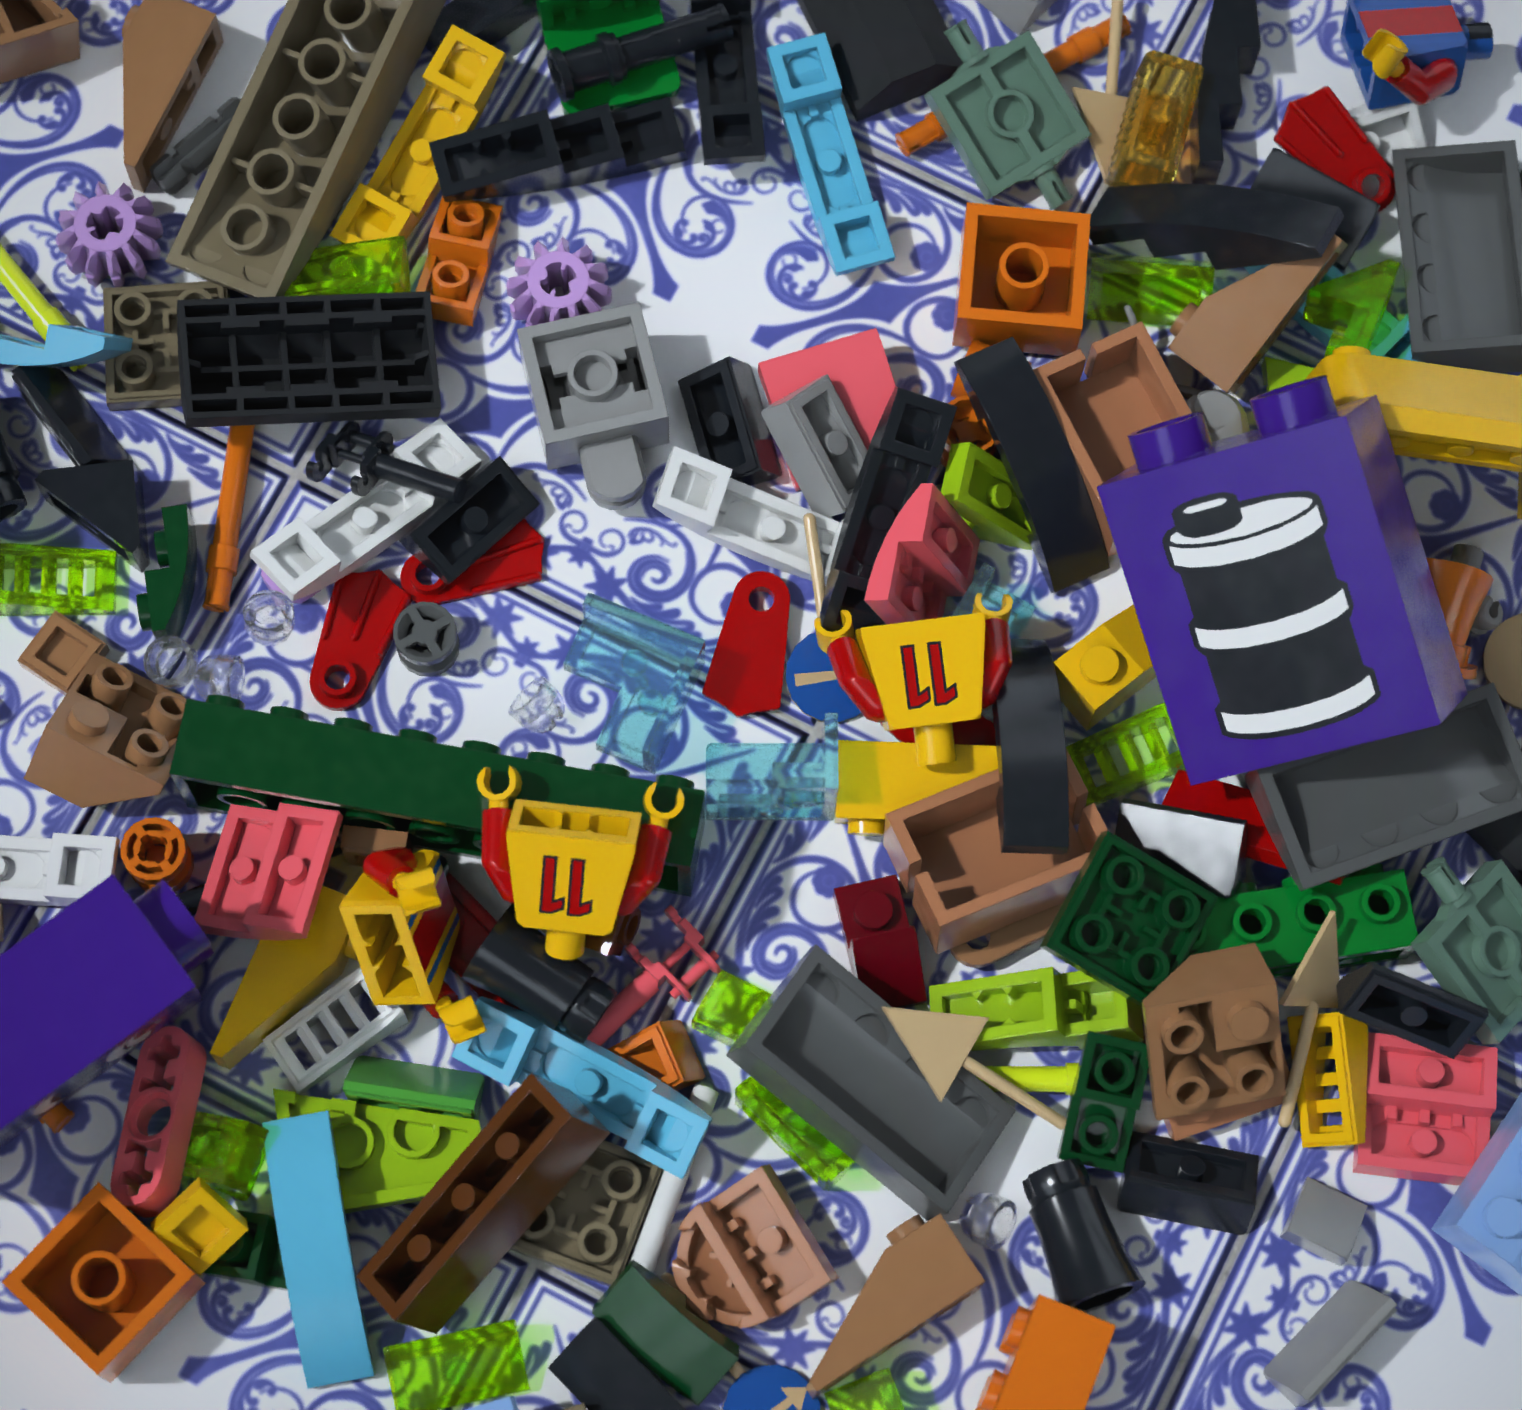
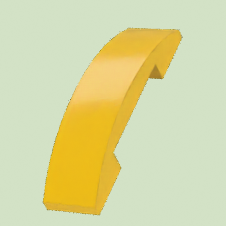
M452 24L422 75L426 85L367 186L361 182L359 183L330 233L333 239L383 267L389 262L417 226L441 189L429 142L475 129L507 57L505 52Z

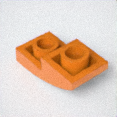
M442 196L428 237V256L415 291H430L432 319L473 327L494 254L503 206L477 200L445 202Z

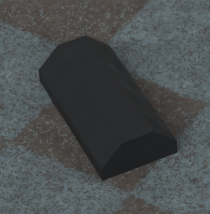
M797 0L813 34L817 35L824 32L826 34L842 85V93L856 122L927 94L949 80L956 69L963 64L947 36L943 33L948 28L934 0Z
M430 291L177 301L178 364L181 402L186 428L439 417L441 400Z

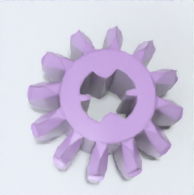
M98 181L95 188L96 196L90 199L75 191L73 202L77 210L60 211L58 220L64 230L58 233L56 237V243L60 252L67 254L65 262L71 273L78 275L85 272L88 283L95 288L107 276L111 277L115 287H123L125 282L124 274L129 272L145 280L147 270L142 260H160L161 250L158 242L155 240L161 238L163 234L160 219L152 216L154 209L151 201L145 195L134 199L131 187L125 183L113 195H109L106 185Z
M564 237L558 241L557 251L549 252L544 244L537 241L536 245L533 246L535 260L518 256L514 262L515 272L518 276L509 278L506 284L508 296L515 299L510 304L511 315L515 321L527 320L526 327L601 311V307L607 306L612 302V289L604 284L608 280V269L604 262L592 263V250L587 244L573 254L570 253L569 241ZM563 287V293L566 294L568 290L569 293L557 297L556 290L552 288Z

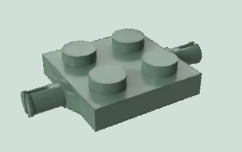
M966 18L944 31V35L947 36L963 64L956 69L949 80L934 88L923 97L986 201L1013 184L1029 182L1032 179L1048 203L1050 210H1054L1073 198V195L1068 191L1054 166L1059 163L1067 150L1092 134L1030 31L1024 32L1005 45L990 47L983 50L967 24Z
M1438 857L1425 865L1427 868H1423L1421 874L1428 880L1442 900L1441 906L1433 920L1410 945L1445 992L1488 1009L1489 1016L1475 1032V1035L1483 1045L1500 1044L1516 1024L1522 1021V887L1502 859L1484 862L1473 876L1462 885L1447 864V860L1444 857Z

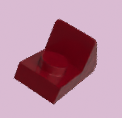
M897 874L834 888L833 897L852 974L893 1008L903 1009L926 1003L927 998L917 933L914 925L909 926Z

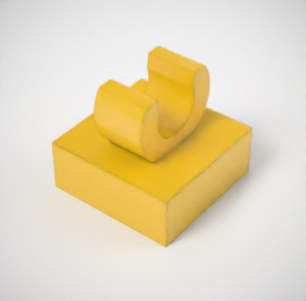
M200 1177L151 1222V1232L199 1276L248 1231L247 1219Z

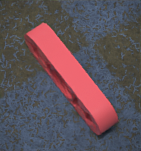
M176 1026L162 1027L146 1039L141 1047L111 1176L110 1189L112 1195L127 1209L144 1218L158 1216L177 1197L207 1062L204 1046ZM170 1106L171 1114L167 1125L159 1133L148 1136V1124L151 1117L159 1109Z

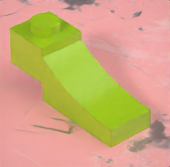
M1054 967L929 986L931 1012L989 1017L971 1051L1043 1046L1079 1047L1082 1050L1087 1030L1133 1041H1144L1141 1007L1081 971L1061 974Z

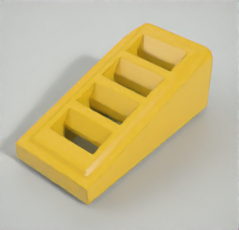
M1339 1011L1323 1012L1317 1015L1297 1097L1302 1148L1365 1143L1368 1024L1343 1015ZM1304 1015L1287 1017L1292 1061ZM1332 1032L1333 1045H1326V1033ZM1325 1059H1335L1336 1071L1325 1072ZM1338 1085L1339 1098L1324 1099V1086ZM1341 1112L1342 1124L1323 1126V1113Z

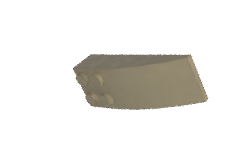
M288 0L165 262L170 266L249 297L284 296L313 255L370 160L401 99L446 0Z

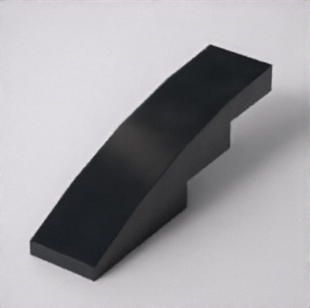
M1256 0L1213 1L1195 71L1190 119L1191 184L1216 185L1224 162L1221 130H1232L1235 127L1243 103L1240 74H1252L1261 48Z
M670 97L611 113L609 103L553 119L549 118L546 109L429 142L445 202L499 198L563 189L628 176L687 160Z
M1177 183L1108 187L1092 211L1089 238L1093 245L1144 239L1154 258L1206 252L1215 270L1321 258L1342 222L1344 215L1338 206L1277 192L1232 186Z

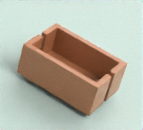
M1142 321L1092 343L1086 365V358L1082 350L1078 349L1033 369L1054 410L1080 470L1100 527L1107 557L1117 554V550L1097 486L1136 464L1127 437L1129 434L1173 418L1192 414ZM1084 369V373L1088 379L1080 382L1082 372Z
M1067 749L1069 794V848L1067 854L1001 853L996 797L1000 785L998 769L885 814L883 845L906 893L914 891L912 905L936 955L1064 902L1100 833L1108 831L1095 803L1086 806L1089 792ZM1079 824L1078 831L1076 832L1074 825Z

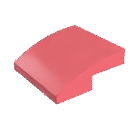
M877 328L758 363V374L769 405L819 377L828 374L868 450L878 423L896 387ZM787 465L795 491H800L801 489Z
M921 483L907 500L890 527L876 557L864 601L885 624L942 618L947 597L970 596L980 539L933 483Z
M279 803L277 811L231 804L194 918L203 932L211 935L257 940H296L307 938L344 816L335 810Z
M1368 1032L1365 1143L1354 1144L1353 1173L1460 1186L1490 1141V1119L1496 1110L1498 1048L1466 1044L1458 1055L1452 1059L1395 1035Z

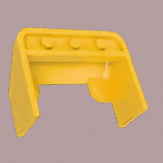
M1342 346L1334 349L1332 355L1321 359L1306 379L1327 376L1336 406L1377 395L1395 455L1519 472L1517 519H1522V374L1516 376L1371 355L1370 350L1364 347Z

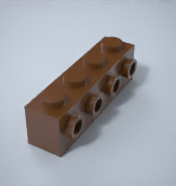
M530 1073L356 1277L395 1322L437 1334L610 1132L569 1089Z

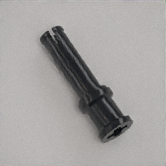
M720 2L713 5V7L617 38L613 33L608 34L605 31L596 34L594 42L562 52L558 47L547 50V62L556 91L565 103L575 99L576 92L608 82L612 87L623 83V80L628 78V72L717 43L729 42L733 40V28L731 25L725 27L721 23L730 20L726 8Z

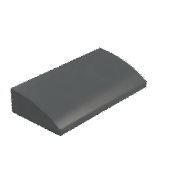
M1516 140L1393 149L1392 165L1412 360L1488 372H1522V190Z
M1494 682L1467 691L1466 697L1441 725L1253 770L1244 776L1269 835L1300 891L1522 812V751Z
M816 944L808 950L780 983L735 1041L726 1056L925 1220H931L940 1213L941 1215L948 1214L1016 1112V1109L963 1067L960 1068L942 1102H939L881 1008L891 1006Z

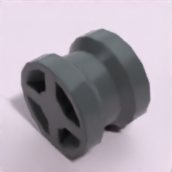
M418 602L409 605L397 617L394 623L393 638L400 661L408 671L419 676L433 677L446 672L454 665L459 655L460 641L453 616L444 607L434 602ZM418 644L420 646L427 647L428 650L421 649L419 647L416 648V645Z

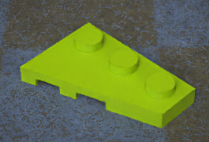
M273 1088L277 1120L329 1110L340 1170L339 1181L345 1214L421 1201L481 1132L480 1121L476 1119L404 1108L397 1110L359 1104L357 1101L333 1097L332 1099L300 1095L294 1091Z

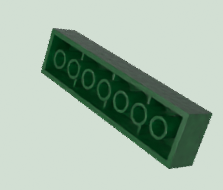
M208 695L206 702L192 699L186 700L169 772L184 802L190 808L228 814L231 804L277 811L279 803L335 810L344 816L338 834H342L343 825L408 832L414 848L434 850L481 859L482 811L489 809V799L484 797L479 791L477 778L480 771L486 766L491 770L490 788L494 794L503 793L508 788L510 782L508 775L509 766L516 768L521 775V791L516 798L509 802V809L511 810L513 809L515 799L639 812L642 813L641 825L647 824L649 815L643 805V796L647 788L654 783V781L629 777L630 772L627 769L612 764L595 763L592 764L591 770L565 766L566 761L563 758L549 753L529 752L527 758L524 759L502 755L501 748L482 741L467 740L463 742L462 747L437 743L436 736L420 730L401 729L398 736L373 732L372 725L353 718H336L334 725L310 721L309 715L301 710L285 706H273L270 709V713L245 709V703L223 695ZM658 775L655 779V782H657L656 788L651 798L653 807L661 813L672 811L676 804L675 798L678 788L683 792L684 806L679 814L669 819L667 829L672 832V838L661 881L654 890L691 897L705 825V790L694 789V782L683 777Z

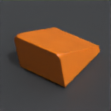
M680 1020L658 1021L608 1048L609 1051L640 1067L676 1091L694 1085L705 1078V1073L686 1028Z

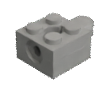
M640 302L517 329L521 361L548 470L581 463L589 495L599 507L608 510H624L633 506L643 496L646 486V470L641 449L669 443V416Z

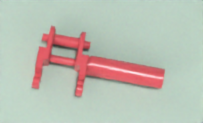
M669 905L664 910V913L685 935L684 943L663 963L658 961L654 964L646 956H642L632 943L624 948L627 954L643 971L614 998L588 1036V1040L602 1046L659 991V987L665 981L673 987L669 994L674 999L681 995L687 1002H690L693 998L688 990L709 969L716 974L722 971L715 962L720 956L714 950L708 954L702 948L705 944L704 937L686 918H681L678 915V911L672 905ZM691 950L700 960L678 980L669 969Z

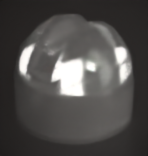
M263 590L253 594L246 601L243 608L244 626L247 633L254 642L263 646H277L285 642L295 625L294 606L291 600L285 594L275 590ZM254 621H257L262 625H257L254 623Z
M166 635L155 639L148 646L144 654L143 664L146 674L152 681L165 688L176 689L186 686L195 679L199 669L198 656L191 644L177 636ZM182 652H186V658L171 679L164 677L175 666Z
M227 654L211 655L199 663L198 669L194 673L193 685L203 700L206 701L208 695H223L241 700L245 684V667L240 656Z
M542 676L529 683L517 695L510 705L508 713L522 727L532 732L543 734L552 731L556 727L554 719L563 718L565 714L564 699L559 691Z
M981 1192L969 1197L966 1202L971 1204L972 1207L969 1210L968 1216L961 1214L959 1216L962 1231L974 1243L992 1251L998 1250L1007 1242L1015 1227L1017 1219L1015 1203L989 1192Z

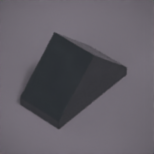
M133 459L43 470L36 477L35 482L46 502L142 573L148 567L150 560L143 485Z

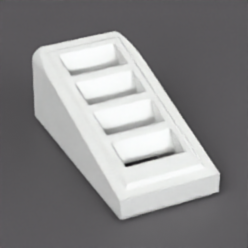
M361 968L343 978L262 1040L296 1092L300 1095L408 1023L406 1014L400 1005H375L380 1015L371 1022L354 999L364 991L371 999ZM342 1006L359 1029L349 1038L332 1014ZM319 1021L322 1022L338 1046L328 1054L310 1029ZM297 1036L300 1037L316 1061L307 1070H305L288 1044L289 1041Z

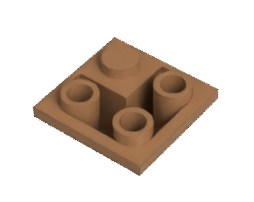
M94 652L45 726L24 779L81 808L159 795L171 777L169 772L187 699Z
M1255 943L1190 955L1142 1001L1153 1112L1157 1121L1286 1095L1277 983Z

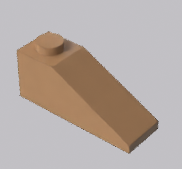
M143 0L140 6L134 5L131 7L122 27L124 165L133 189L142 193L145 192L152 179L149 171L151 165L167 151L224 42L216 14L183 0Z
M1334 234L1321 258L1270 264L1205 297L1199 307L1190 302L1179 314L1169 330L1176 337L1168 349L1226 393L1235 394L1348 244Z
M941 1213L926 1223L917 1214L886 1235L891 1246L882 1253L806 1386V1390L812 1399L977 1292L985 1283L984 1278Z

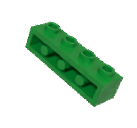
M1378 863L1345 875L1341 886L1326 882L1304 891H1300L1292 876L1281 881L1282 887L1259 891L1257 890L1256 883H1242L1233 897L1218 898L1188 957L1190 955L1255 943L1274 978L1294 976L1329 911L1332 910L1336 912L1339 969L1366 965L1371 962L1379 963L1406 959L1414 952L1410 944L1418 936L1404 869L1384 872L1383 864Z

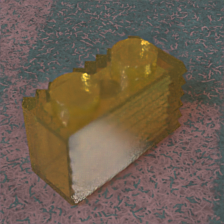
M1155 50L1145 54L1131 82L1132 87L1128 93L1129 98L1125 104L1126 109L1119 126L1121 129L1117 135L1118 140L1114 146L1115 151L1111 157L1112 162L1105 179L1109 187L1174 182L1204 72V67L1201 64Z

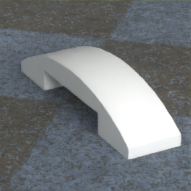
M441 418L397 447L392 455L393 457L453 475L466 481L480 467L482 462ZM379 479L366 496L361 497L350 491L306 523L300 517L296 518L252 549L250 558L291 601H294L333 584L376 557L402 538L445 499Z
M676 446L671 449L652 507L678 524L718 545L757 562L811 581L803 517L807 513H812L816 518L825 585L827 584L844 519L841 522L833 520L730 478L733 469Z
M53 833L52 839L0 835V903L31 906H69L113 874L115 876L120 840L117 837L67 833Z

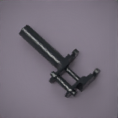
M348 421L337 435L328 433L315 449V460L317 463L309 461L306 465L307 478L320 482L333 467L338 468L344 460L360 464V475L362 477L354 475L350 486L352 493L361 497L366 496L379 479L454 503L462 501L467 489L466 480L389 456L394 450L392 434L382 431L377 437L361 433L360 425L356 421ZM356 445L367 448L362 455L352 452Z

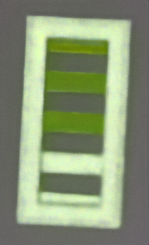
M0 543V616H50L55 610L62 615H116L117 552L112 550ZM58 568H69L68 595L57 594ZM84 568H95L94 597L83 596ZM4 569H15L14 591L4 590ZM31 569H42L41 593L30 592Z
M1165 702L1066 746L1089 792L1086 806L1093 803L1095 805L1101 804L1175 775L1178 769L1186 770ZM1165 725L1177 751L1169 754L1158 728ZM1139 735L1143 736L1154 760L1147 765L1144 764L1133 740L1134 737ZM1116 744L1129 769V773L1120 776L1108 749ZM1093 753L1106 780L1105 784L1096 787L1083 758Z

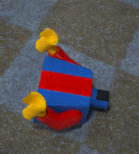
M1347 0L1340 39L1368 110L1411 102L1422 106L1438 97L1452 95L1460 89L1466 60L1489 59L1493 51V32L1489 22L1460 24L1450 0Z

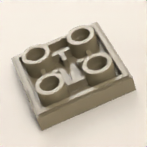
M211 281L103 288L104 332L133 338L131 351L105 360L106 404L110 411L182 406L178 364L177 301L230 298V290Z
M604 1140L510 1250L610 1287L628 1264L663 1169L624 1149V1147Z

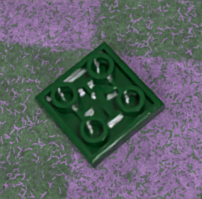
M1104 831L1100 833L1039 947L1142 1007V1001L1186 960L1219 897L1113 833Z

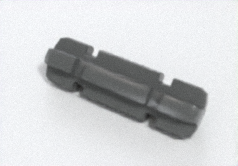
M230 98L216 110L220 116L216 119L209 116L173 147L176 151L175 154L170 156L168 153H165L151 165L149 171L152 179L168 195L176 194L190 182L187 176L191 172L197 176L211 164L241 101L239 98Z

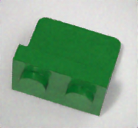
M536 0L538 19L547 50L558 47L563 52L594 42L595 35L605 31L608 34L613 33L617 38L664 23L660 0ZM675 58L628 72V78L623 80V83L612 87L608 82L576 92L575 99L565 103L560 98L563 112L565 115L607 103H609L610 110L615 111L667 97L672 98L679 93L681 88Z

